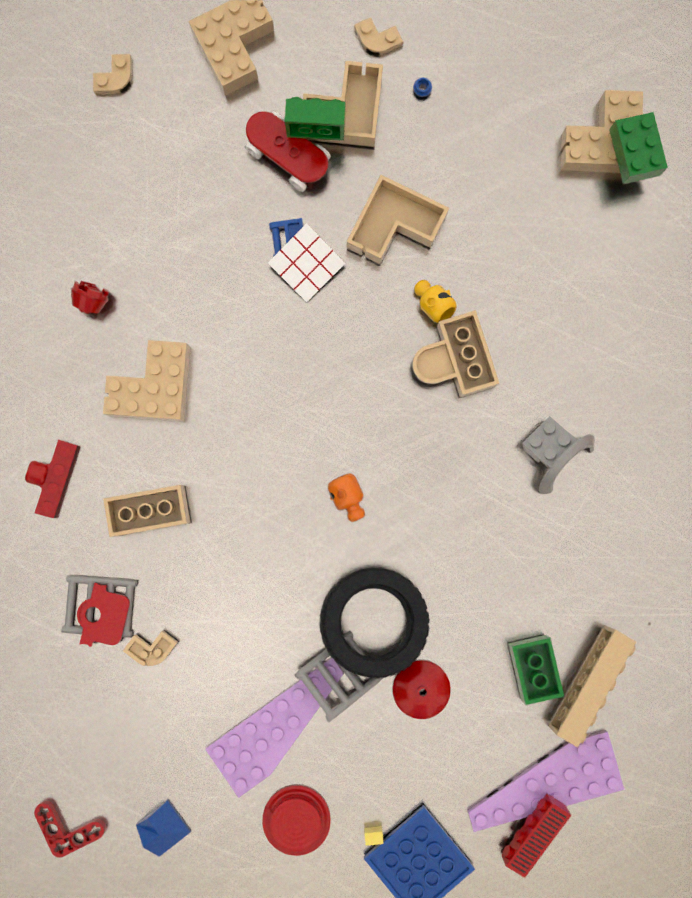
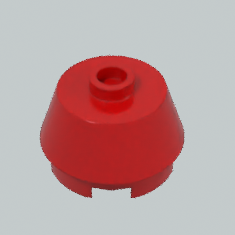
M75 281L74 286L71 287L72 305L83 313H100L109 300L107 298L109 291L105 288L102 291L99 290L96 284L81 281L79 284V282Z

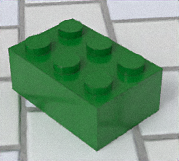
M300 97L286 98L285 128L287 137L344 141L345 102L338 99L322 101L319 98H312L311 100Z
M654 112L614 122L609 131L623 184L661 176L668 166Z
M543 635L508 643L521 701L525 705L564 697L550 637Z

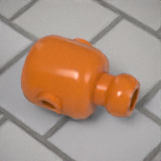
M348 473L328 483L330 500H333L337 510H347L349 521L354 522L365 516L364 509L359 505V502L364 498V494L355 475Z

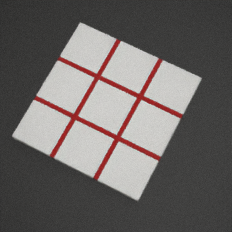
M306 223L268 264L308 302L345 262Z

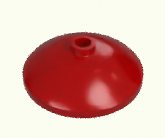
M416 660L407 669L396 674L392 692L397 706L403 713L415 719H428L438 715L446 707L450 698L451 687L446 673L440 666L431 661ZM425 689L426 694L420 695L419 691Z

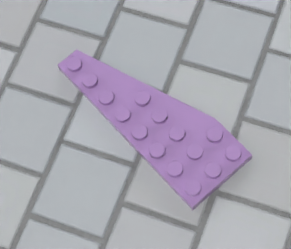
M331 657L323 664L336 682H338L344 672ZM316 668L308 676L326 699L332 688ZM299 680L205 748L238 798L272 774L320 705L302 680Z
M605 730L587 735L585 741L579 744L578 747L569 742L564 743V746L557 751L551 752L541 762L535 763L515 777L512 782L502 786L496 793L488 798L486 797L470 808L468 814L473 831H480L528 817L536 809L539 800L544 798L547 793L568 806L625 790L608 732Z

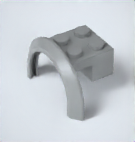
M549 416L522 443L527 454L538 463L541 461L549 468L540 483V494H548L553 491V483L556 477L576 454L585 448H589L591 453L594 451V435L588 434L577 440Z

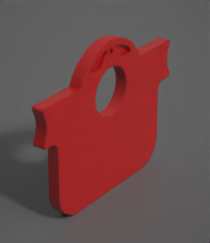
M95 582L91 599L82 602L77 610V620L83 627L79 644H86L92 647L93 642L108 645L118 644L122 639L130 607L128 597L108 592L107 585H100ZM90 607H96L100 610L101 616L97 622H91L86 617V612Z

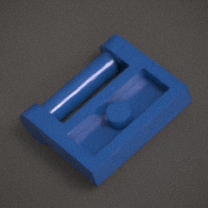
M302 218L269 223L275 252L273 257L282 249L279 230L285 229L287 244L303 227Z

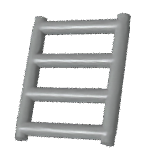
M77 575L66 576V582H69L65 626H62V633L82 634V626H73L76 583L88 584L87 600L91 599L94 583L97 582L100 585H107V591L114 593L115 586L126 587L125 596L130 601V607L122 637L132 638L133 633L130 631L133 592L134 587L137 585V580ZM90 607L86 612V617L91 622L94 607Z
M349 631L343 636L349 646L356 652L364 655L352 639L354 637L352 632ZM325 649L294 675L298 680H302L326 713V720L330 722L383 678H371L363 685L354 673L340 666L356 688V691L347 697L323 664V661L330 656L327 649ZM315 667L342 702L334 709L330 707L307 675Z

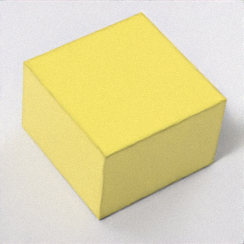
M382 826L364 828L366 846L384 844Z

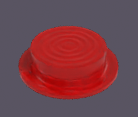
M303 785L287 786L274 793L264 808L262 818L263 830L270 844L278 851L293 856L305 855L316 850L325 841L331 823L330 811L324 798L312 788Z

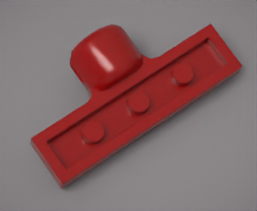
M58 440L49 464L37 461L30 462L25 475V481L42 488L35 514L54 519L77 445Z

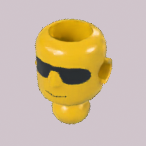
M420 280L415 285L414 292L417 296L421 297L419 301L420 308L434 323L453 316L457 304L451 296L450 290H445L441 285L431 287L427 280Z

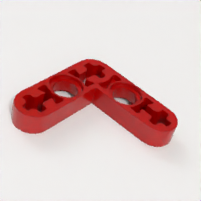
M42 801L36 806L34 811L36 820L51 853L55 857H64L100 839L106 831L105 822L101 819H95L66 833L55 806L50 801ZM43 808H47L49 811L47 813H41L40 810H42ZM50 817L53 818V819H50L47 823H45V820H46L47 818H48V819H49ZM55 824L58 829L57 833H50L48 825ZM94 827L101 828L99 834L97 831L91 833L90 835L88 834V832H90ZM74 834H82L84 841L77 843L74 840ZM69 840V844L63 850L57 848L59 844L63 845Z

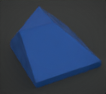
M169 800L136 824L143 848L158 857L191 833V830Z

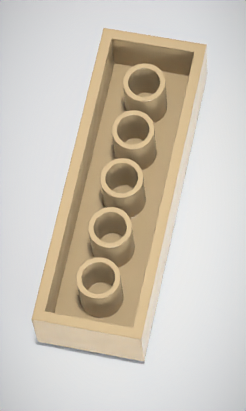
M606 625L603 627L548 726L557 736L576 747L585 741L589 726H593L597 719L596 714L599 709L604 707L608 692L614 689L618 674L624 671L628 656L634 653L636 641Z

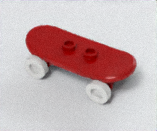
M266 111L258 112L249 118L246 124V136L249 142L245 145V149L253 157L260 159L263 154L292 175L289 182L300 192H304L307 188L305 183L315 182L325 175L331 155L324 147L318 144L314 145L306 138L287 137L285 119L275 111H272V113Z

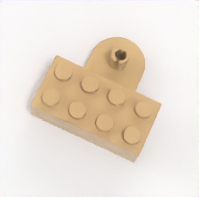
M476 310L439 321L437 329L441 341L422 347L413 358V371L420 381L427 384H437L454 378L460 398L496 387L499 384Z

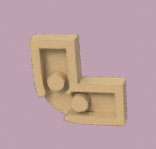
M371 17L354 24V30L365 50L368 49L382 55L403 46V40L396 26L378 33Z
M111 54L112 72L93 73V91L95 94L120 93V90L128 82H131L132 57L130 54Z
M161 631L152 645H149L135 634L123 649V652L143 666H154L167 658L178 641L165 631Z

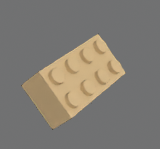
M184 485L103 499L109 537L191 523Z

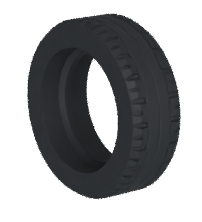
M368 568L347 575L333 586L323 602L319 624L323 644L337 664L347 671L362 677L386 678L396 675L402 670L404 671L412 665V662L417 660L427 642L426 638L429 635L430 627L428 623H430L427 605L425 600L422 599V594L409 579L388 569ZM366 589H381L394 595L402 604L407 618L406 633L400 645L392 652L379 657L364 656L352 649L346 642L341 628V616L345 605L355 594Z

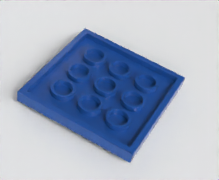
M424 805L384 838V844L376 845L364 856V860L395 898H443L475 870L473 864Z

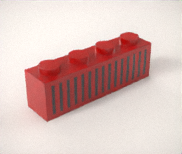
M548 793L544 798L540 799L536 809L526 818L525 824L515 833L511 843L504 848L501 856L505 866L525 878L571 817L567 806Z

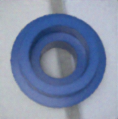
M422 77L415 81L413 90L416 95L426 97L432 91V84L427 78ZM424 86L426 89L421 90L419 87Z

